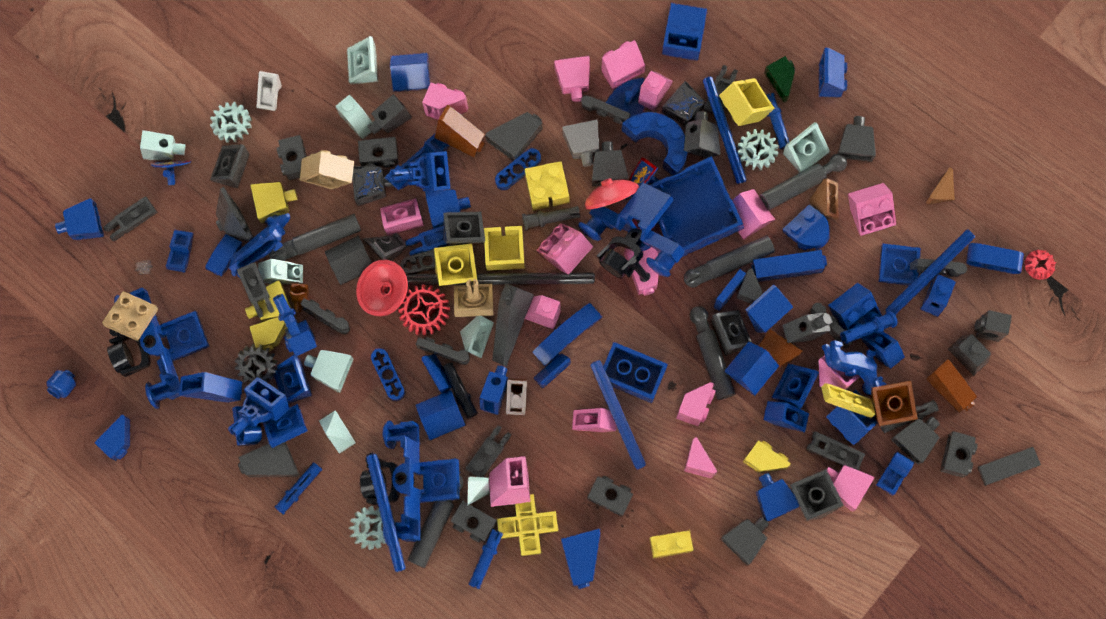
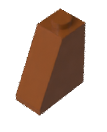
M447 105L439 117L434 138L472 157H475L477 152L481 153L485 146V142H483L485 134L451 106Z
M771 329L759 344V347L766 349L779 365L777 370L797 359L802 352L801 349L792 343H787L786 339Z
M949 359L926 378L959 413L963 410L967 412L975 405L973 400L977 395Z

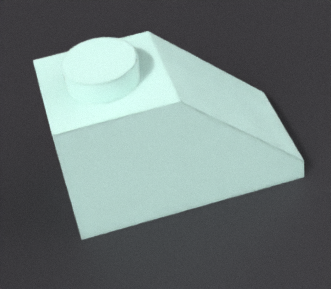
M350 94L335 106L338 114L362 140L371 133L367 127L372 123L371 119Z

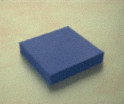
M882 244L878 282L911 285L919 277V273H917V270H910V263L920 258L921 248Z
M739 269L717 297L714 308L719 312L743 283L746 275L743 270Z
M298 404L290 407L276 422L272 419L263 422L268 442L272 448L308 431Z

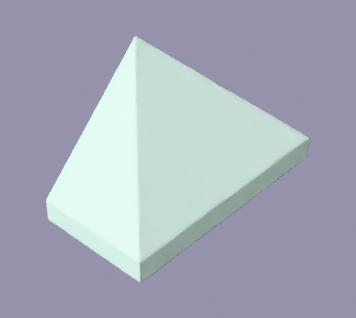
M476 316L460 331L465 351L482 358L494 322L483 316Z
M336 411L319 420L323 430L339 454L356 443Z
M468 477V505L490 494L488 478Z

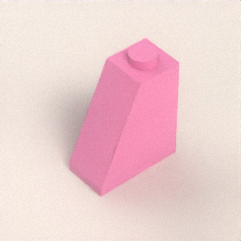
M650 71L641 85L638 103L654 112L673 81L658 72Z
M652 247L643 251L644 255L639 261L643 269L650 273V279L642 282L635 270L632 273L638 295L643 294L647 296L654 293V290L657 289L659 274L654 272L646 262L647 257L655 259L658 255V252ZM625 248V258L629 261L634 256V252Z
M543 295L535 296L532 298L525 319L554 330L561 313L560 302Z

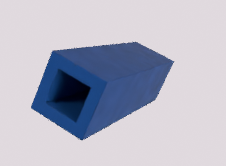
M822 250L755 259L751 266L757 281L763 282L822 273L827 266L826 256L822 255Z

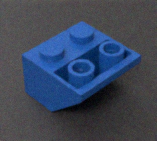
M856 283L828 305L841 328L847 330L865 324L875 316H882L872 292L859 283Z

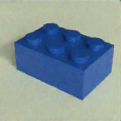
M613 342L603 367L613 388L653 403L668 364Z

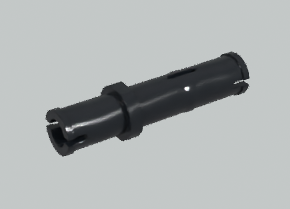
M453 362L445 364L442 370L457 397V403L461 405L467 419L476 416L478 412L471 401L472 396L470 393H467Z

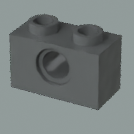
M301 136L278 140L279 147H276L278 157L283 160V164L280 165L283 176L286 175L289 181L300 178L302 159L307 157ZM291 156H297L294 161H288Z
M395 137L358 141L361 166H384L390 168L399 164L398 145ZM378 151L383 152L381 157H375L374 155Z
M988 310L975 322L974 331H977L976 337L996 342L1001 341L1009 334L1012 315Z
M954 431L949 433L940 472L962 478L967 476L968 473L970 474L973 468L971 458L977 450L976 437ZM957 450H960L961 452H963V454H964V459H963V460H960V459L957 458V456H956V451H957Z
M598 476L587 500L623 517L633 497V493L630 492L631 489L621 484L619 487L613 484L612 479L606 476L602 478ZM608 490L616 492L617 497L614 500L606 498L605 494Z
M463 500L451 519L454 529L461 533L464 530L471 534L470 538L478 543L481 540L486 543L491 530L497 524V520L472 505H468ZM471 518L478 520L476 528L468 527V521Z

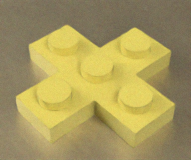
M530 494V502L515 504L516 516L497 519L498 531L503 533L501 539L519 537L521 556L541 554L539 534L558 532L556 511L536 514L534 494Z

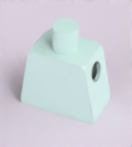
M142 130L140 150L143 159L173 161L174 154L185 155L186 145L175 143L174 136Z
M320 350L317 358L307 355L304 366L313 368L311 376L314 379L340 393L354 359L348 354Z

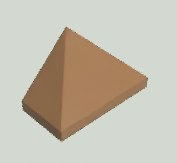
M949 167L926 201L928 205L955 200L952 168Z
M826 178L818 186L809 202L824 216L833 219H839L838 182Z

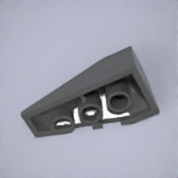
M224 187L221 188L216 209L218 220L215 221L219 230H224L231 237L249 242L254 237L241 210Z
M505 284L498 305L492 361L507 366L534 294L510 284Z

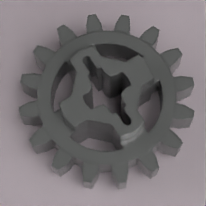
M252 344L250 348L245 346L243 351L238 353V357L235 359L237 363L235 370H240L238 377L244 376L243 382L250 380L251 383L257 377L267 383L269 379H273L274 373L278 369L275 367L278 361L273 360L274 353H268L269 348L263 350L261 344L258 348H256L255 344ZM249 355V359H247V361H244L245 357Z

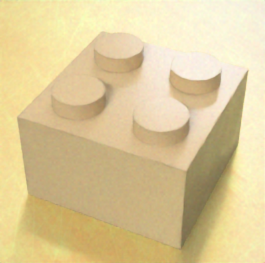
M320 150V152L310 154V156L302 159L299 180L331 190L352 183L354 161L348 160L343 155L335 156L330 151Z

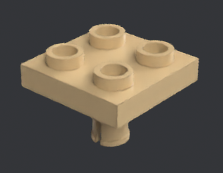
M469 279L466 285H455V317L493 315L492 284H479L476 279H473L472 285L471 279Z
M123 291L102 323L105 327L138 341L158 311L156 305Z

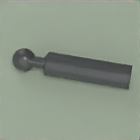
M834 154L830 157L829 163L823 166L819 163L761 193L760 198L767 209L771 210L820 184L823 179L827 178L828 173L845 170L848 164L847 159L842 154Z
M352 214L282 243L283 246L276 252L272 249L269 256L270 259L285 261L296 255L305 254L360 232L361 228L355 214Z
M768 235L709 260L706 264L695 269H689L684 274V282L689 287H698L708 280L716 279L752 263L755 259H761L774 253L773 243Z
M701 306L694 307L689 314L690 320L696 325L698 331L696 338L711 382L714 384L713 388L716 390L717 400L736 395L730 376L724 372L727 366L715 331L710 330L707 321L708 312Z
M459 475L461 490L463 488L464 482L463 478ZM452 500L434 502L421 529L420 541L415 542L407 561L426 568L454 507Z

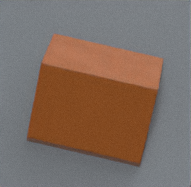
M911 380L871 387V400L878 426L918 419Z

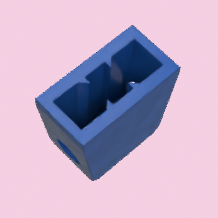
M456 190L425 192L433 229L443 225V213L460 212V210L471 208L469 197L457 199Z
M91 198L63 211L65 221L55 223L58 234L67 232L73 240L104 237L98 207Z
M937 274L930 283L920 310L938 317L946 307L956 281Z
M498 365L495 373L489 372L480 395V410L496 415L499 414L507 390L508 377L506 374L508 369L506 367Z
M769 472L758 477L763 488L756 492L762 516L767 522L800 507L795 495L783 479L773 482Z

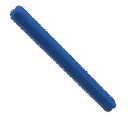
M706 77L703 79V84L737 184L746 182V176L713 78Z
M967 229L885 311H892L896 315L975 238V235Z
M600 360L594 361L590 364V367L635 469H641L646 466L642 453Z
M371 454L366 458L395 572L405 570V565L378 456L377 454Z

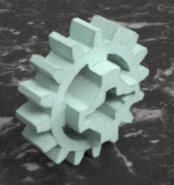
M226 102V107L223 108L219 105L220 110L213 111L216 116L210 118L214 122L210 126L214 129L213 133L215 136L218 135L220 140H223L225 137L227 143H229L230 139L236 143L238 137L243 140L242 135L249 134L246 129L252 127L248 123L252 119L248 116L249 112L247 109L244 110L243 105L237 107L236 102H233L232 106H230ZM241 116L243 118L242 124H240Z
M754 129L753 134L746 132V137H741L740 141L742 143H738L737 148L740 149L738 150V155H742L740 161H746L745 167L752 165V170H754L758 166L759 170H762L763 165L769 168L770 162H775L774 157L778 155V151L775 150L778 149V144H774L776 138H769L770 132L765 135L764 130L757 133L756 129ZM759 144L760 152H758V155H756V148Z
M370 506L367 511L364 507L361 509V513L356 512L355 516L357 518L350 520L354 523V526L349 527L350 530H354V533L350 536L357 538L355 544L361 542V548H365L368 545L369 550H372L374 545L376 548H380L381 543L386 544L383 531L381 530L383 522L379 508L374 511V507ZM366 515H374L376 518L370 519ZM375 523L372 528L373 531L368 532V529L370 528L369 525ZM372 537L373 539H376V541L366 540V538Z

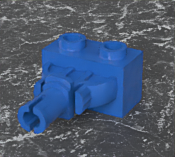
M447 151L422 153L413 162L406 163V166H413V168L391 169L389 175L398 174V176L390 177L392 182L415 179V181L408 182V185H416L419 188H423V191L451 189Z
M279 294L275 296L273 301L279 312L278 319L279 321L284 320L287 327L284 339L288 351H293L295 356H299L317 347L314 334L307 320L298 323L294 317L296 312L289 307L284 295Z
M257 377L244 389L246 399L243 402V408L238 412L240 417L228 427V430L237 437L247 426L255 427L258 423L266 422L270 419L276 422L289 410L286 395Z

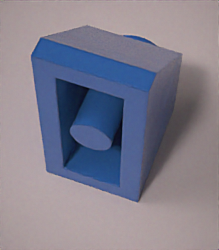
M884 331L882 333L874 332L861 338L869 350L876 352L875 357L890 369L905 358L898 341Z
M767 401L763 420L776 426L805 432L809 413L786 402Z
M123 414L94 442L112 460L122 459L130 447V419Z

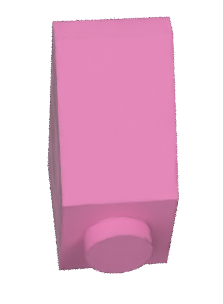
M608 409L574 410L572 430L593 432L616 431L617 426Z

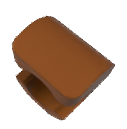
M290 284L291 302H294L295 312H301L302 307L300 303L304 298L308 299L309 287L307 284Z

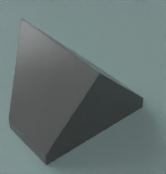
M397 233L391 236L362 238L381 260L393 261L409 247L406 246L404 240Z

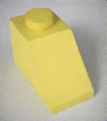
M278 317L250 326L256 348L261 344L263 346L262 349L269 348V352L274 349L273 347L279 345L285 334V329H287L284 320L279 321Z

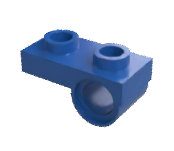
M243 406L232 408L234 422L240 417L238 412ZM259 425L255 427L247 426L236 437L237 446L258 444L262 439L261 427Z
M895 452L876 486L893 496L912 469L914 462L899 452Z

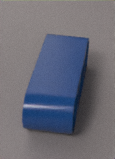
M970 243L966 264L1010 274H1020L1024 253L979 243Z

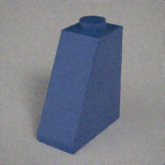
M207 372L181 377L179 396L227 403L241 401L242 381Z
M600 529L561 539L573 587L578 586V589L589 587V583L593 582L601 533Z

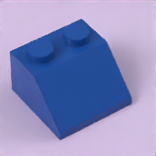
M824 48L819 61V97H841L843 92L847 90V80H844V73H847V62H844V55L830 48Z
M857 390L853 391V393L861 395ZM838 406L826 416L830 423L853 445L877 424L875 415L869 418Z

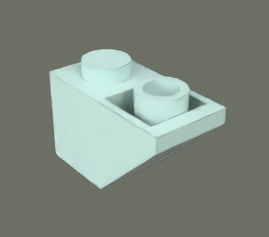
M269 259L258 263V270L264 283L272 284L277 280L282 284L303 283V265L276 259Z

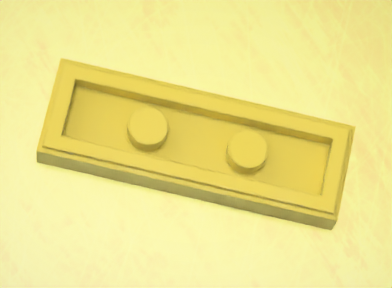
M828 383L821 387L825 402L869 418L875 415L871 399Z

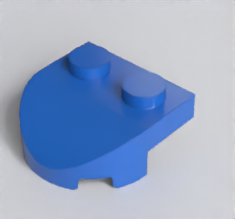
M810 204L783 228V233L796 242L798 248L805 251L807 249L815 248L818 250L822 248L830 238V228L826 217Z

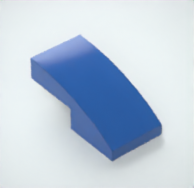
M174 230L169 245L171 250L166 263L167 270L186 272L194 234L192 232Z
M225 234L209 258L205 269L222 277L231 264L232 255L241 249L242 242Z

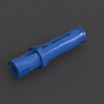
M769 93L766 96L775 109L767 116L770 117L779 149H783V147L785 149V146L790 141L780 114L782 111L781 108H778L775 94L771 93L770 96Z
M313 462L291 489L285 491V496L274 507L284 515L290 506L299 500L298 497L322 469Z
M492 529L486 545L482 547L483 552L468 583L472 587L476 586V589L481 588L480 586L492 558L498 552L496 549L503 536V533L500 531L496 532L495 529Z

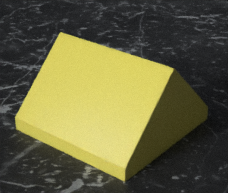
M472 243L434 248L435 272L439 286L466 283L469 279H471V282H473V279L477 280Z

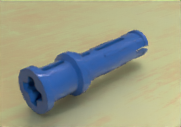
M887 311L883 316H875L865 324L841 332V340L844 344H847L874 332L882 333L884 329L897 326V317L892 311Z

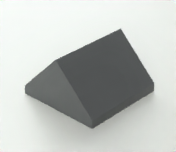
M242 144L222 146L210 180L238 188L250 156L246 147Z
M481 212L443 213L445 243H485Z
M359 235L325 251L329 264L340 285L359 277L364 269L372 263Z
M739 310L716 313L712 316L711 323L725 356L742 350L748 342L752 343Z
M827 470L790 484L806 521L824 518L843 506Z

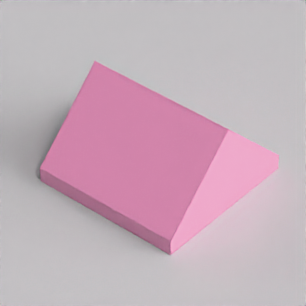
M754 189L740 193L732 200L745 228L738 231L743 240L775 221V218Z
M416 198L380 208L387 236L424 226Z
M696 437L690 445L684 471L712 478L717 473V470Z

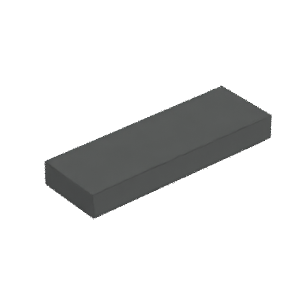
M1034 447L977 468L986 486L1038 467L1041 463Z

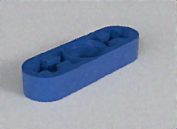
M534 148L528 149L500 171L495 177L497 188L507 190L525 176V169L527 168L525 163L529 160V155H536V161L530 160L528 168L538 166L541 162L540 152ZM521 165L524 170L522 173L516 174L513 172V167ZM508 171H510L512 177L510 176L507 179V184H500V178L506 179L509 176Z
M381 348L375 349L371 354V360L388 397L392 401L402 400L405 390L388 353ZM377 354L385 355L383 361L386 366L382 367L379 360L375 361ZM385 370L393 371V377L390 380L383 378ZM393 382H395L394 385L397 388V390L401 389V391H399V396L396 397L394 394L391 395L393 389L391 385L387 387L386 384H392Z

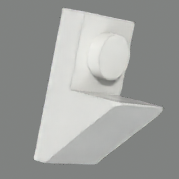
M259 72L257 108L272 111L277 109L278 91L282 88L278 74Z

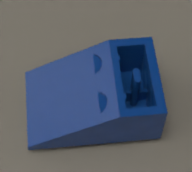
M671 3L662 55L699 60L707 9Z

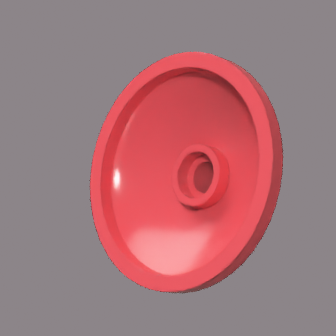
M611 178L603 180L601 186L593 190L586 199L585 207L586 209H596L621 201L636 193L639 185L628 180L612 181Z
M378 260L371 263L364 269L357 283L356 295L359 305L365 312L373 316L382 317L393 313L401 306L406 297L408 288L407 276L402 267L393 261Z

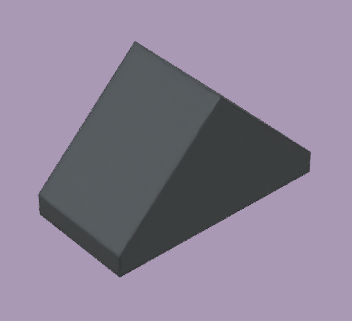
M751 268L748 269L737 299L752 304L763 292Z

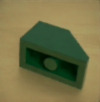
M786 56L766 66L764 72L783 103L788 100L795 74L793 62L791 60L788 61Z

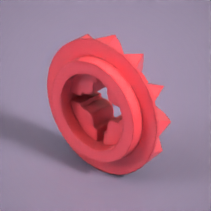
M1035 250L1029 253L1025 259V269L1035 279H1047L1055 271L1056 262L1053 259V255L1047 253L1046 250ZM1038 261H1046L1043 265L1044 268L1039 267L1035 269V267L1038 264Z

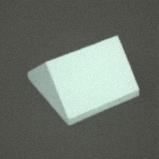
M369 36L347 48L349 83L351 84L378 82L376 46L373 37Z
M814 122L785 146L783 155L799 172H802L812 167L827 155L830 150L817 123Z

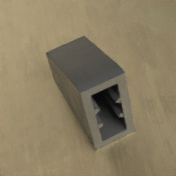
M526 112L485 134L486 141L514 161L524 153L543 129L542 120L537 115H531Z
M286 442L273 448L268 443L238 457L240 460L238 467L241 473L248 477L300 476Z

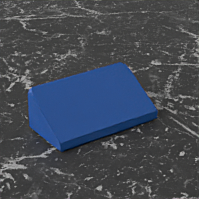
M562 353L559 354L534 377V380L541 388L546 387L571 364V359Z
M435 354L423 356L421 360L440 393L451 389L452 387L442 370L443 366Z

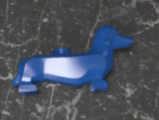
M289 213L269 216L265 220L267 227L232 255L229 266L232 276L235 277L237 274L239 277L237 269L256 262L267 256L272 249L276 252L283 246L280 241L282 240V235H285L284 227L290 220Z
M836 340L831 341L830 346L828 344L822 346L827 366L845 372V376H860L864 381L862 390L865 394L871 395V387L887 385V383L882 381V376L877 377V364L873 359L876 355L875 351L867 350L866 355L861 352L845 353L840 349L843 346V342Z

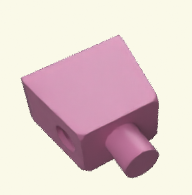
M589 56L554 61V68L562 93H571L573 102L581 101L582 92L589 90Z
M845 465L841 467L839 472L828 467L827 472L843 505L853 512L857 509L874 477Z

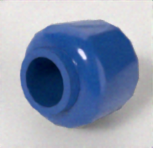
M56 370L46 382L47 391L57 399L68 397L76 387V382L73 379L75 375L69 370Z

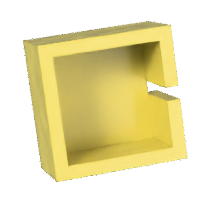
M755 78L733 82L719 95L723 105L729 110L738 126L760 122L775 109Z
M562 161L525 169L533 211L549 208L548 198H552L553 207L569 203V193Z
M522 226L505 227L506 236H502L501 227L484 228L487 271L525 269Z

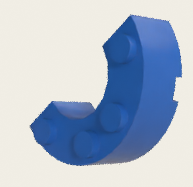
M645 112L636 114L622 123V132L635 143L644 138H654L662 142L667 151L663 168L670 175L674 176L683 171L687 158V152L684 151L685 134L674 120L663 114Z

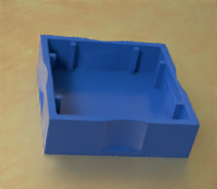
M712 156L687 167L674 176L666 177L650 184V186L672 196L674 199L658 220V224L665 238L682 247L685 252L683 256L745 229Z

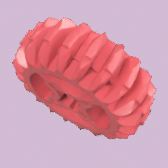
M422 284V289L419 290L417 286H414L415 292L408 289L409 296H406L405 302L403 301L401 307L404 308L398 309V312L403 314L399 317L400 321H404V327L409 326V332L415 329L416 335H419L420 331H422L423 336H426L428 330L433 335V329L436 328L440 331L439 324L445 326L446 322L443 319H449V315L446 313L450 311V307L446 306L449 304V301L443 300L446 297L444 293L439 295V288L433 291V286L430 285L428 290H426L425 284ZM423 297H431L437 302H425ZM417 299V306L409 312L411 304ZM421 303H423L424 307H425L426 310H427V313H426V314H427V318L425 317V314H423V312H422V310H421V308H422ZM440 308L438 316L431 322V314ZM411 318H423L426 324L416 323Z

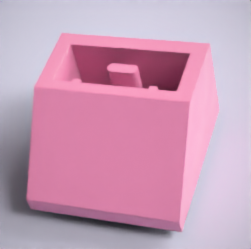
M635 40L630 43L629 41L623 43L619 49L615 51L610 50L602 57L601 71L612 89L645 71V64Z
M430 83L422 102L425 115L439 120L447 105L451 106L459 114L465 113L468 110L466 95L457 89H454V91L447 89L441 83Z
M884 183L848 194L850 211L860 236L896 225L893 195Z
M560 223L536 251L558 270L569 275L593 246L580 231Z
M710 382L686 393L676 419L695 426H699L700 422L704 423L709 411L706 405L711 404L716 391L712 389L714 384Z
M525 456L507 458L489 473L491 507L530 502L529 475Z

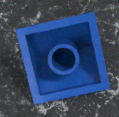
M428 53L391 56L390 71L393 92L429 88Z
M773 284L745 310L757 333H764L793 308V305Z
M748 342L724 372L755 396L779 365L766 349Z
M292 355L276 366L278 369L274 373V377L279 391L286 395L288 404L312 396L301 359L298 356Z
M788 363L772 398L801 409L819 372Z
M451 390L415 405L430 441L466 426Z

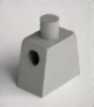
M593 120L563 126V137L572 158H581L584 167L593 165L592 156L595 155V152H599L598 121Z

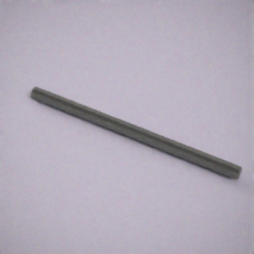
M494 273L477 274V280L479 284L492 285L593 284L595 282V274ZM436 274L406 275L408 285H439ZM466 283L453 284V285H466Z

